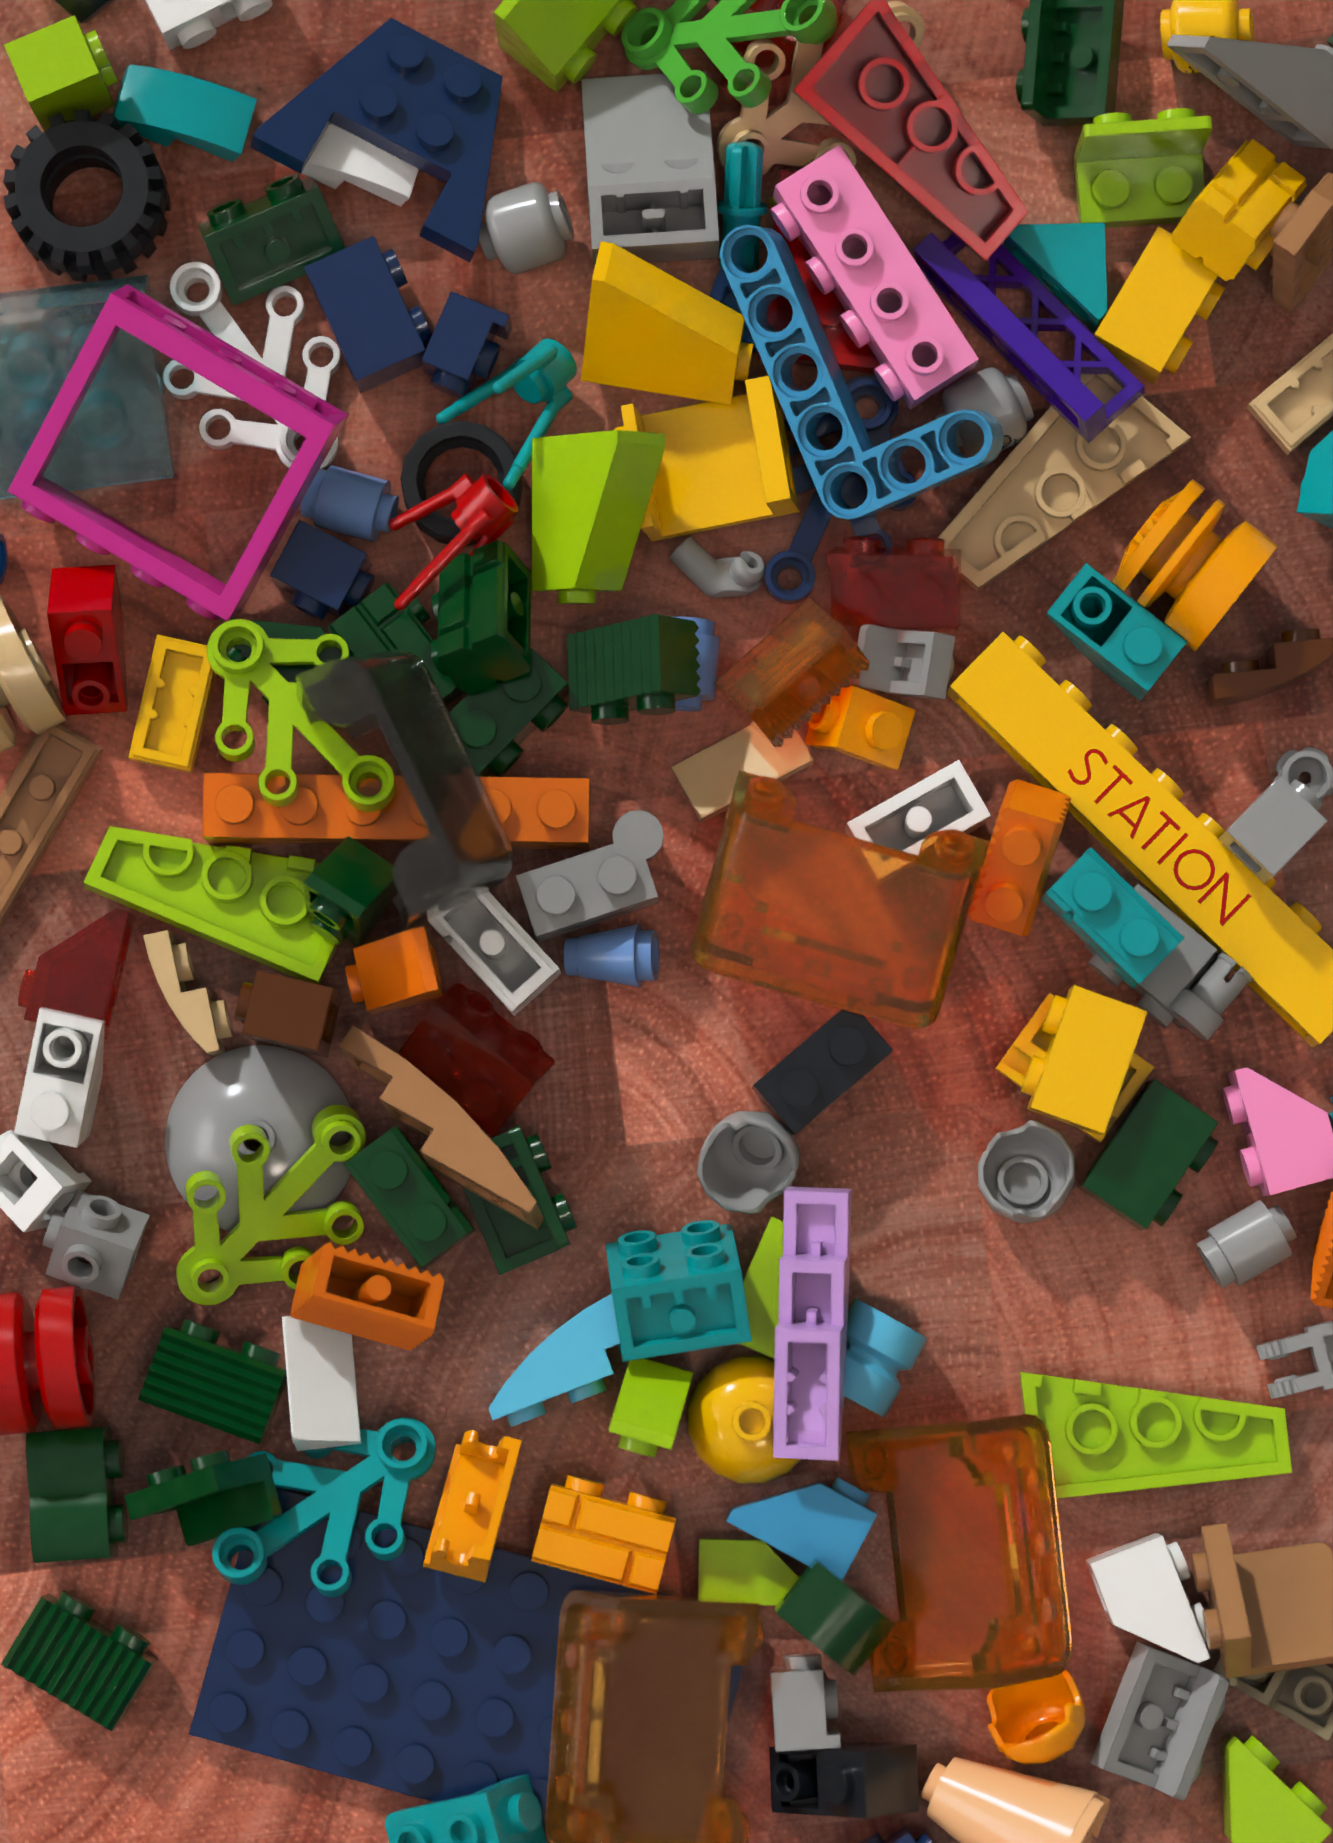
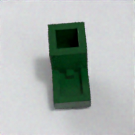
M816 1558L774 1608L777 1615L853 1675L858 1673L896 1626L869 1599L854 1587L851 1588Z

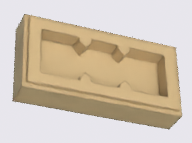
M1333 333L1246 407L1286 455H1289L1333 418Z

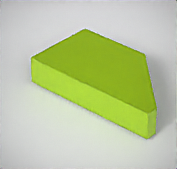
M699 1538L698 1604L777 1606L799 1579V1576L767 1543L760 1539Z

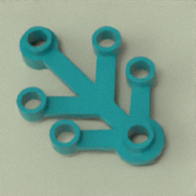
M396 1418L387 1422L378 1431L360 1429L362 1444L302 1451L306 1456L313 1459L324 1458L333 1450L367 1457L348 1471L277 1460L273 1454L266 1451H257L250 1454L248 1457L267 1454L269 1465L273 1466L272 1476L276 1488L313 1494L283 1513L280 1518L274 1519L256 1532L243 1527L231 1528L223 1532L215 1541L212 1550L213 1562L220 1575L226 1581L236 1585H245L257 1580L265 1571L267 1557L329 1517L321 1555L312 1564L310 1575L315 1588L320 1594L327 1597L342 1595L349 1589L352 1582V1573L347 1564L361 1496L381 1481H383L378 1517L368 1525L365 1532V1541L371 1554L379 1560L389 1561L399 1557L406 1546V1536L401 1524L410 1483L425 1475L432 1467L436 1458V1442L430 1429L424 1423L413 1418ZM411 1443L416 1446V1452L412 1458L400 1461L393 1457L394 1450L398 1445ZM389 1529L397 1533L395 1543L388 1548H380L374 1544L376 1535L382 1530ZM240 1551L253 1553V1561L247 1568L238 1570L231 1567V1560L236 1553ZM338 1566L343 1571L341 1579L337 1583L327 1585L320 1581V1575L325 1568Z

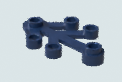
M863 375L849 380L846 384L855 404L861 399L868 398L873 400L878 406L879 411L876 416L870 419L861 418L873 447L893 439L889 429L897 418L898 400L894 402L890 399L875 376ZM831 413L826 414L820 419L816 429L817 439L842 431L835 446L842 439L843 433L842 424L836 416ZM784 419L786 430L792 433L788 421ZM796 440L793 447L789 449L791 459L800 451ZM899 457V472L904 479L915 483V478L905 471ZM806 464L793 468L797 495L816 488ZM851 472L847 475L841 485L842 498L853 508L862 505L867 498L860 476L856 472ZM815 490L789 550L773 556L765 569L764 582L767 592L773 599L783 604L802 602L810 595L814 588L816 575L811 561L833 515L827 511L821 502L817 490ZM916 497L888 509L897 512L907 510L914 504ZM875 515L849 519L856 537L854 544L856 560L867 568L883 566L891 556L892 541L890 536L880 529ZM870 537L880 539L885 546L883 555L874 559L865 556L861 550V544L865 539ZM786 569L797 571L802 578L801 585L795 590L783 589L777 581L780 572Z

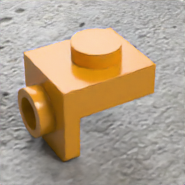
M824 684L808 712L807 721L809 728L805 744L817 749L835 750L883 769L898 770L916 710L856 686Z

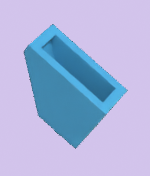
M837 1477L832 1487L816 1481L734 1506L728 1513L726 1522L808 1566L816 1558L843 1580L878 1514L866 1507L871 1497L870 1494Z

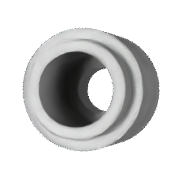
M1258 1200L1206 1230L1208 1237L1198 1242L1196 1248L1220 1288H1224L1233 1282L1240 1286L1291 1257L1292 1251L1288 1243L1296 1239L1297 1236L1288 1218L1278 1205L1268 1209L1261 1200Z

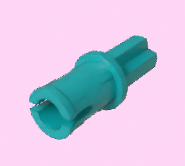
M739 141L728 144L726 148L724 200L717 202V211L722 214L721 243L726 235L736 227L743 225L760 227L761 215L767 213V205L761 202L763 150L757 143ZM759 237L748 241L743 248V263L749 271L759 269ZM719 259V267L723 269L721 259Z

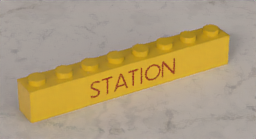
M1002 632L949 686L946 695L1039 785L1071 797L1068 808L1069 814L1161 903L1217 949L1218 955L1224 953L1235 960L1237 963L1233 966L1234 969L1232 971L1234 973L1237 969L1243 967L1253 977L1252 982L1248 983L1247 986L1311 1048L1321 1044L1333 1031V949L1317 935L1323 928L1320 922L1298 902H1294L1288 907L1271 890L1276 885L1273 877L1264 884L1218 840L1225 830L1205 813L1196 818L1179 801L1184 796V793L1166 773L1158 768L1149 773L1133 757L1138 748L1131 739L1115 725L1110 724L1104 729L1087 713L1092 707L1088 698L1068 680H1064L1058 685L1041 668L1046 663V659L1028 640L1019 635L1013 641Z

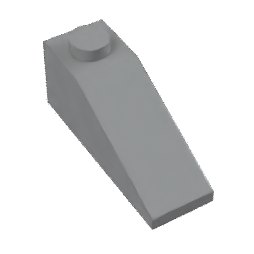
M1171 36L1166 45L1293 146L1333 148L1332 47L1317 44L1315 48L1208 36Z

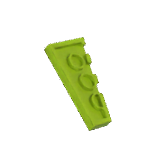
M1019 1372L1034 1501L1292 1473L1285 1408Z

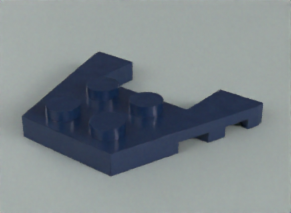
M390 18L259 126L252 137L250 148L301 174L329 124H334L446 183L423 224L420 237L471 262L479 242L503 76Z

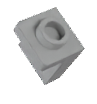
M863 624L859 631L852 685L858 688L900 696L945 699L948 682L954 670L952 654L955 636L937 632L897 630Z

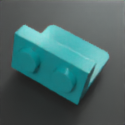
M528 1774L507 1778L470 1795L397 1810L389 1814L385 1819L389 1843H547L541 1822V1807L533 1793Z

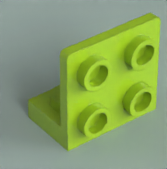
M1174 108L1157 113V119L1132 121L1131 114L1121 112L1106 113L1094 117L1093 124L1083 126L1073 156L1078 222L1105 223V228L1179 223L1193 201L1205 189L1202 152L1213 130L1212 116H1195V110Z

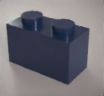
M374 236L304 267L360 393L423 366L421 362L425 353L423 345L429 343L432 334L419 306L407 310L398 288L408 284L393 249L381 253Z

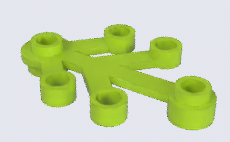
M245 619L227 621L213 631L207 644V657L213 671L224 679L222 723L215 732V742L222 757L232 762H239L250 757L255 749L256 741L253 730L247 723L251 683L269 701L266 768L263 769L258 779L261 795L268 804L283 807L292 803L298 795L299 784L296 774L292 770L294 728L343 777L342 784L345 796L353 807L361 811L373 812L384 808L391 802L395 794L396 784L390 765L384 759L375 755L359 756L316 711H357L365 720L371 722L384 720L390 715L394 707L390 686L385 681L377 678L366 679L360 684L287 682L272 666L313 665L316 671L323 676H339L347 670L351 660L349 647L342 637L336 634H324L317 639L268 638L263 628ZM243 644L252 649L251 655L245 661L235 662L228 657L229 651L236 645ZM327 647H336L342 651L341 658L334 664L323 663L319 660V655ZM371 691H378L383 693L386 699L382 706L371 709L362 704L363 697ZM230 732H243L247 736L245 744L238 749L226 747L223 744L224 739ZM284 776L288 778L291 783L287 791L282 794L269 792L267 784L273 777ZM374 778L380 781L382 784L380 792L371 797L360 794L358 787L363 780Z
M331 1105L322 1109L315 1116L311 1126L314 1144L265 1195L263 1164L270 1155V1145L267 1136L256 1125L246 1124L236 1128L229 1138V1148L232 1158L236 1163L239 1223L221 1242L217 1212L224 1206L226 1201V1191L222 1179L212 1171H199L187 1180L185 1193L188 1204L193 1210L194 1246L183 1254L176 1269L178 1286L187 1299L200 1305H215L230 1298L239 1285L284 1281L288 1287L295 1290L298 1275L289 1273V1269L294 1263L307 1260L314 1252L307 1247L296 1246L284 1252L283 1256L244 1257L259 1241L328 1235L334 1243L347 1245L360 1238L364 1230V1222L358 1207L352 1202L337 1201L329 1205L328 1208L288 1211L335 1161H348L363 1149L366 1133L362 1121L355 1110L345 1105ZM347 1131L352 1134L350 1141L344 1145L333 1146L329 1143L330 1138L336 1132ZM247 1139H256L261 1142L258 1150L252 1154H243L238 1151V1148ZM204 1185H211L217 1189V1192L209 1200H199L194 1196L197 1189ZM349 1215L354 1218L353 1224L347 1229L337 1230L332 1227L333 1222L340 1216ZM209 1269H214L221 1273L220 1277L211 1283H202L198 1280L200 1274Z

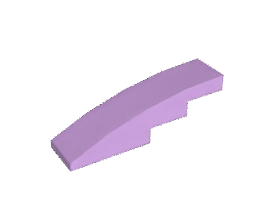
M787 1187L784 1190L783 1255L779 1259V1324L775 1328L773 1458L836 1461L840 1458L848 1328L852 1189Z

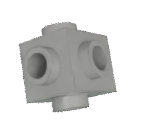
M77 1189L67 1212L55 1209L47 1227L42 1246L53 1250L45 1274L66 1281L71 1286H79L80 1289H89L119 1300L134 1266L150 1215L120 1205L109 1197L92 1195Z

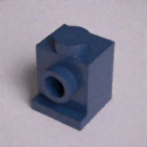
M451 291L421 360L425 374L432 376L430 384L446 394L462 398L467 394V391H472L477 377L487 380L495 366L501 349V345L493 342L495 336L505 340L508 339L512 330L510 315Z

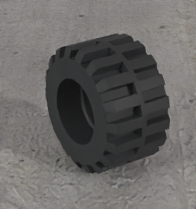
M75 110V120L65 121L62 113L48 117L52 127L43 133L37 125L30 129L26 135L31 143L26 149L16 145L10 155L15 167L13 170L5 169L3 183L8 190V195L3 196L6 211L12 219L11 224L37 262L41 260L49 271L58 276H61L64 271L70 275L73 281L86 283L88 275H96L99 282L113 280L111 271L121 267L126 275L138 268L134 260L140 254L149 259L157 248L153 240L156 234L164 237L168 226L164 215L165 211H170V196L166 189V178L148 142L144 143L139 132L130 124L126 123L122 127L114 115L105 112L101 113L100 119H93L89 110ZM98 167L112 171L120 177L123 183L121 200L115 211L102 222L87 227H75L67 225L55 217L53 213L55 193L62 181L70 174L80 169Z

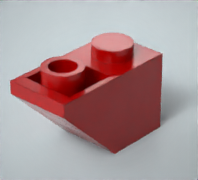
M115 564L52 568L47 617L61 702L65 715L127 712L124 624Z

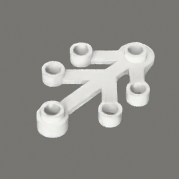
M189 262L180 266L174 272L170 281V292L175 304L182 312L190 316H200L213 335L286 377L294 326L302 320L305 314V303L298 290L291 286L283 285L274 288L268 294L266 309L270 318L262 359L221 303L223 287L212 267L202 262ZM200 282L209 286V294L205 300L192 302L187 298V290L192 284ZM285 296L294 298L297 301V307L291 315L280 316L274 312V305L278 299ZM316 336L305 344L302 351L303 362L308 370L304 389L327 402L331 375L339 369L342 357L339 347L334 340L326 336ZM328 347L333 351V359L327 366L318 367L311 363L310 357L316 348ZM175 360L168 363L164 369V385L168 392L177 399L187 400L197 394L241 400L192 371L194 373V381L191 386L185 389L175 388L172 385L174 373L180 369H190ZM224 409L208 411L203 415L199 424L201 437L212 449L225 450L237 444L277 451L281 462L288 469L298 453L295 444L298 437L301 436L275 420L277 424L235 420L234 416ZM217 419H224L231 425L229 434L220 440L211 438L208 435L209 425ZM338 436L320 469H325L334 460L338 450Z

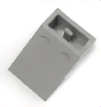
M665 74L581 79L593 266L596 264L601 241L614 243L648 263L719 258V229L710 109L702 114L689 112L675 98V87Z

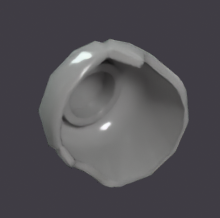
M738 1111L718 1122L707 1135L700 1151L697 1175L705 1194L723 1209L746 1214L759 1213L769 1202L783 1194L787 1187H791L797 1176L796 1171L800 1164V1148L792 1131L768 1112Z
M1029 1120L1019 1128L998 1132L987 1145L986 1151L982 1153L977 1164L978 1188L992 1212L1018 1223L1037 1222L1052 1216L1062 1208L1075 1187V1156L1073 1150L1061 1132L1039 1121Z

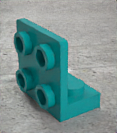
M701 1220L686 1224L682 1227L681 1231L659 1235L649 1230H637L625 1233L618 1238V1241L606 1244L611 1291L623 1362L752 1341L741 1267L731 1224L719 1225L716 1221Z

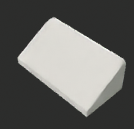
M282 1316L291 1434L297 1451L362 1444L352 1334L291 1318V1316Z

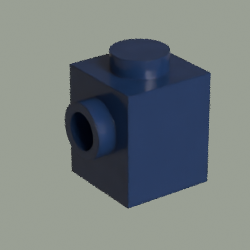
M300 519L270 574L275 586L293 594L289 602L290 605L321 621L324 620L327 612L339 618L347 612L349 606H357L367 597L375 579L374 575L368 573L371 562L366 553Z

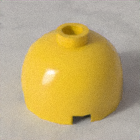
M763 1356L735 1357L714 1366L696 1385L688 1405V1435L697 1456L716 1475L739 1484L769 1482L787 1474L801 1460L773 1458L775 1361Z

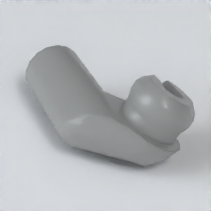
M692 537L687 538L669 558L704 594L712 598L747 596L761 586L766 569L761 556L751 551H742L740 557L714 559Z

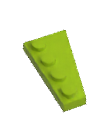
M109 826L83 882L85 889L303 981L321 984L338 946L318 934L309 925L312 917L306 914L304 882L320 864L316 862V859L289 855V858L255 853L250 848L226 845V848L193 843L188 838Z

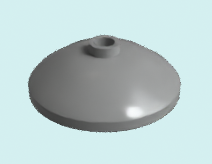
M268 1045L246 1046L224 1052L212 1058L196 1070L184 1083L172 1104L168 1116L165 1133V1151L168 1167L178 1191L188 1203L185 1193L187 1180L199 1171H212L222 1179L226 1191L225 1204L217 1212L219 1228L230 1232L239 1223L236 1163L232 1158L229 1148V1138L232 1132L242 1125L252 1124L264 1128L268 1133L270 1155L263 1164L265 1195L314 1144L311 1126L315 1116L322 1109L331 1105H345L351 1108L345 1093L337 1081L322 1066L310 1058L286 1048ZM347 1131L336 1132L330 1138L329 1143L333 1146L344 1145L350 1141L352 1134ZM245 1141L238 1148V1151L243 1154L254 1153L247 1147ZM335 1161L288 1211L328 1208L329 1205L334 1203L344 1190L351 1176V1173L344 1165L347 1161ZM204 1185L197 1189L194 1196L199 1200H209L215 1195L217 1189L211 1185Z

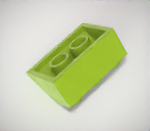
M503 0L494 11L498 44L508 55L557 93L567 80L576 84L586 75L597 58V54L593 49L608 32L614 37L623 30L627 20L636 12L637 6L633 3L634 0Z

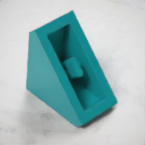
M1105 223L1017 225L1004 240L1003 246L1065 308L1094 333L1107 314Z

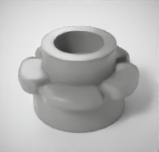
M1306 747L1300 752L1289 750L1278 760L1276 764L1278 776L1274 781L1282 776L1291 784L1293 780L1299 781L1300 773L1306 772L1310 775L1311 779L1308 784L1304 785L1317 796L1321 803H1323V798L1326 795L1328 796L1333 793V768L1329 763L1327 755L1321 750L1313 747Z

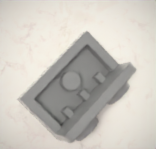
M1137 1641L1090 1763L1103 1770L1153 1787L1173 1798L1185 1800L1191 1784L1197 1779L1201 1771L1202 1755L1213 1726L1223 1713L1226 1702L1225 1695L1230 1684L1229 1678L1225 1679V1676L1204 1666Z

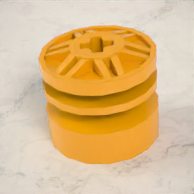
M1192 479L1182 491L1162 501L1125 548L1118 572L1111 583L1125 592L1141 573L1151 581L1137 600V603L1143 608L1150 606L1164 592L1175 599L1165 617L1164 624L1186 640L1187 643L1185 645L1195 652L1279 545L1247 520L1235 527L1222 539L1213 530L1226 504L1217 499L1200 520L1195 518L1189 511L1202 495L1205 488Z

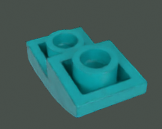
M129 64L125 70L112 115L116 117L119 125L122 127L128 123L139 132L141 137L168 147L177 139L225 160L234 162L242 153L257 99L192 76Z

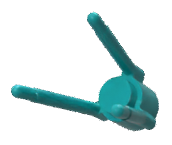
M549 338L542 339L506 370L438 413L436 421L438 424H445L494 393L501 394L510 387H513L516 393L529 403L546 402L547 405L503 481V486L507 490H512L532 459V438L545 437L558 412L573 399V395L566 385L577 374L576 362L571 353L562 344Z

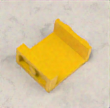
M769 376L745 380L747 394L732 397L731 405L709 401L641 415L633 403L621 406L624 426L615 427L614 430L665 434V449L641 525V529L652 542L800 512L783 410Z

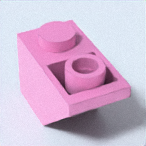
M1248 1067L1228 1073L1231 1086L1222 1088V1096L1231 1124L1242 1123L1248 1148L1241 1149L1239 1153L1248 1185L1250 1187L1259 1185L1262 1197L1333 1178V1131L1328 1113Z

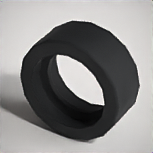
M467 421L439 424L420 436L405 456L400 481L406 508L408 510L427 500L424 487L427 469L436 457L447 450L461 447L478 450L491 460L498 472L499 482L502 485L516 456L505 439L485 425ZM521 477L512 490H508L516 501L518 508L523 490ZM437 511L415 522L420 530L437 542L449 544L461 531L453 519L445 518ZM471 540L467 546L477 545L479 540Z

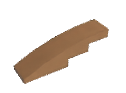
M352 1025L339 1046L350 1066L387 1086L379 1099L389 1117L428 1138L420 1152L429 1168L532 1227L539 1229L545 1218L536 1200L495 1143L453 1098L409 1061Z

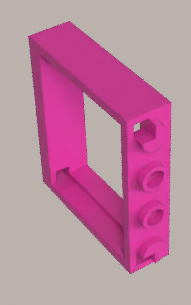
M127 284L109 295L15 475L8 492L23 500L21 503L22 508L32 516L50 523L57 520L77 532L76 539L91 551L102 555L112 553L132 565L131 572L145 583L159 588L167 585L187 597V606L199 615L212 620H218L221 617L229 621L247 603L349 415ZM120 328L306 438L227 584H224L43 476Z

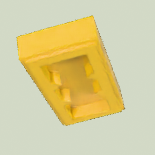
M157 634L128 756L130 760L193 774L216 675L208 661L207 645Z

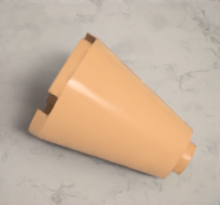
M954 1757L947 1767L937 1763L929 1775L921 1794L922 1799L930 1802L927 1816L959 1843H1091L1093 1836L1098 1838L1110 1805V1799L1100 1795L1099 1792L959 1757Z

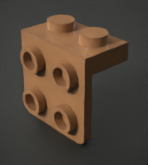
M1227 1523L1202 1526V1552L1191 1553L1192 1571L1197 1592L1207 1591L1211 1609L1203 1610L1205 1635L1209 1650L1216 1648L1220 1650L1225 1679L1333 1663V1554L1331 1548L1325 1543L1315 1542L1234 1554Z

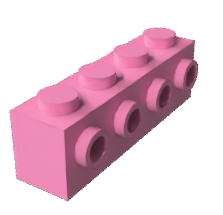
M840 144L775 185L773 200L777 205L770 209L773 219L788 241L791 242L798 237L809 253L811 259L805 262L808 273L824 295L832 290L846 310V312L839 316L844 329L858 348L868 344L881 364L874 369V373L892 401L895 402L902 397L911 410L975 368L979 358Z

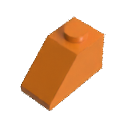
M425 926L409 929L353 948L356 964L345 966L353 1003L365 1001L366 1010L371 1015L446 998L432 936Z

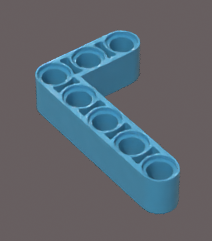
M753 225L736 227L726 235L720 249L722 267L821 502L828 512L837 518L848 520L873 516L984 467L997 458L1002 450L1004 441L1002 427L995 417L980 410L952 412L873 447L789 246L782 235L773 229ZM759 237L767 247L768 256L764 266L757 272L752 273L744 265L742 253L748 241ZM778 296H783L790 302L793 315L788 327L778 332L769 324L767 310L772 300ZM807 354L816 363L818 374L813 386L803 391L794 383L791 372L795 361L802 355ZM828 413L833 414L839 419L843 429L842 439L832 449H827L821 445L816 434L818 422ZM969 420L977 423L984 434L983 447L973 457H967L961 453L956 444V434L959 427ZM910 446L921 451L926 463L924 474L915 483L904 479L898 467L900 455ZM851 472L861 475L868 488L867 498L857 508L848 505L841 494L842 482Z

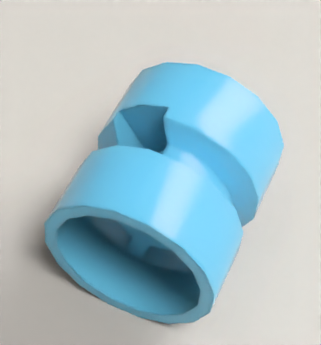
M854 1298L848 1309L844 1396L885 1418L902 1387L896 1377L898 1371L912 1369L928 1338Z

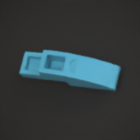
M612 1294L582 1310L555 1330L526 1357L507 1379L488 1409L492 1420L506 1415L510 1427L546 1414L547 1412L542 1402L544 1400L567 1392L572 1404L607 1390L603 1378L615 1372L606 1349L618 1345L621 1353Z

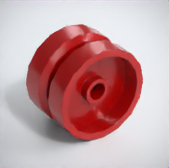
M79 1286L43 1289L37 1299L35 1321L29 1302L21 1292L0 1294V1436L35 1432L42 1414V1401L46 1415L56 1429L93 1425L95 1415L94 1350L86 1307Z

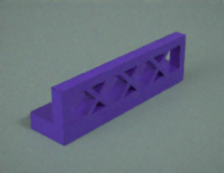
M931 232L913 248L916 263L929 283L1088 443L1145 393L1144 385L1002 244L989 258V275H974L955 256L966 245L954 234H951L944 242H941ZM998 264L1009 275H997ZM996 289H1024L1032 297L1031 318H1017L996 297ZM1040 306L1052 318H1040ZM1039 331H1066L1075 340L1074 361H1060L1039 340ZM1083 349L1095 361H1082ZM1082 374H1109L1123 389L1104 405L1081 382Z

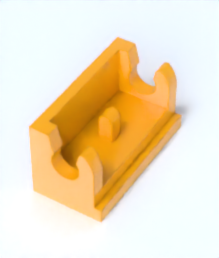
M470 1430L464 1433L461 1445H455L423 1567L486 1583L516 1471L522 1440L504 1436L499 1441L498 1446H490L479 1442L478 1432Z

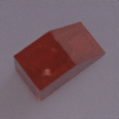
M116 908L39 956L36 970L27 969L20 986L18 1006L26 1008L24 1020L36 1024L39 1008L41 1007L105 1021L104 1040H107L136 916L129 911Z

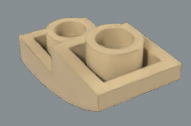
M169 930L143 935L156 980L179 1022L206 1053L212 1056L224 1053L223 1039L233 1037L228 1007L225 999L215 1001L213 991L206 987L191 991L186 990L185 982L195 980L193 962L187 942L177 944L175 935Z

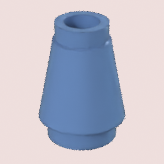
M640 924L565 939L564 968L567 976H579L634 987H641L643 981H656L658 978L660 951L656 930H642Z

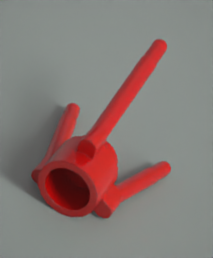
M465 473L450 488L415 505L389 521L390 529L396 531L456 501L457 508L451 512V516L461 530L395 600L394 607L397 610H404L420 595L471 540H479L474 547L476 549L498 540L515 523L513 516L519 511L518 505L508 490L494 477L484 473L475 482L470 475Z

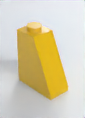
M600 242L591 283L581 381L731 405L735 380H748L753 343L742 342L745 321L742 314L616 244Z

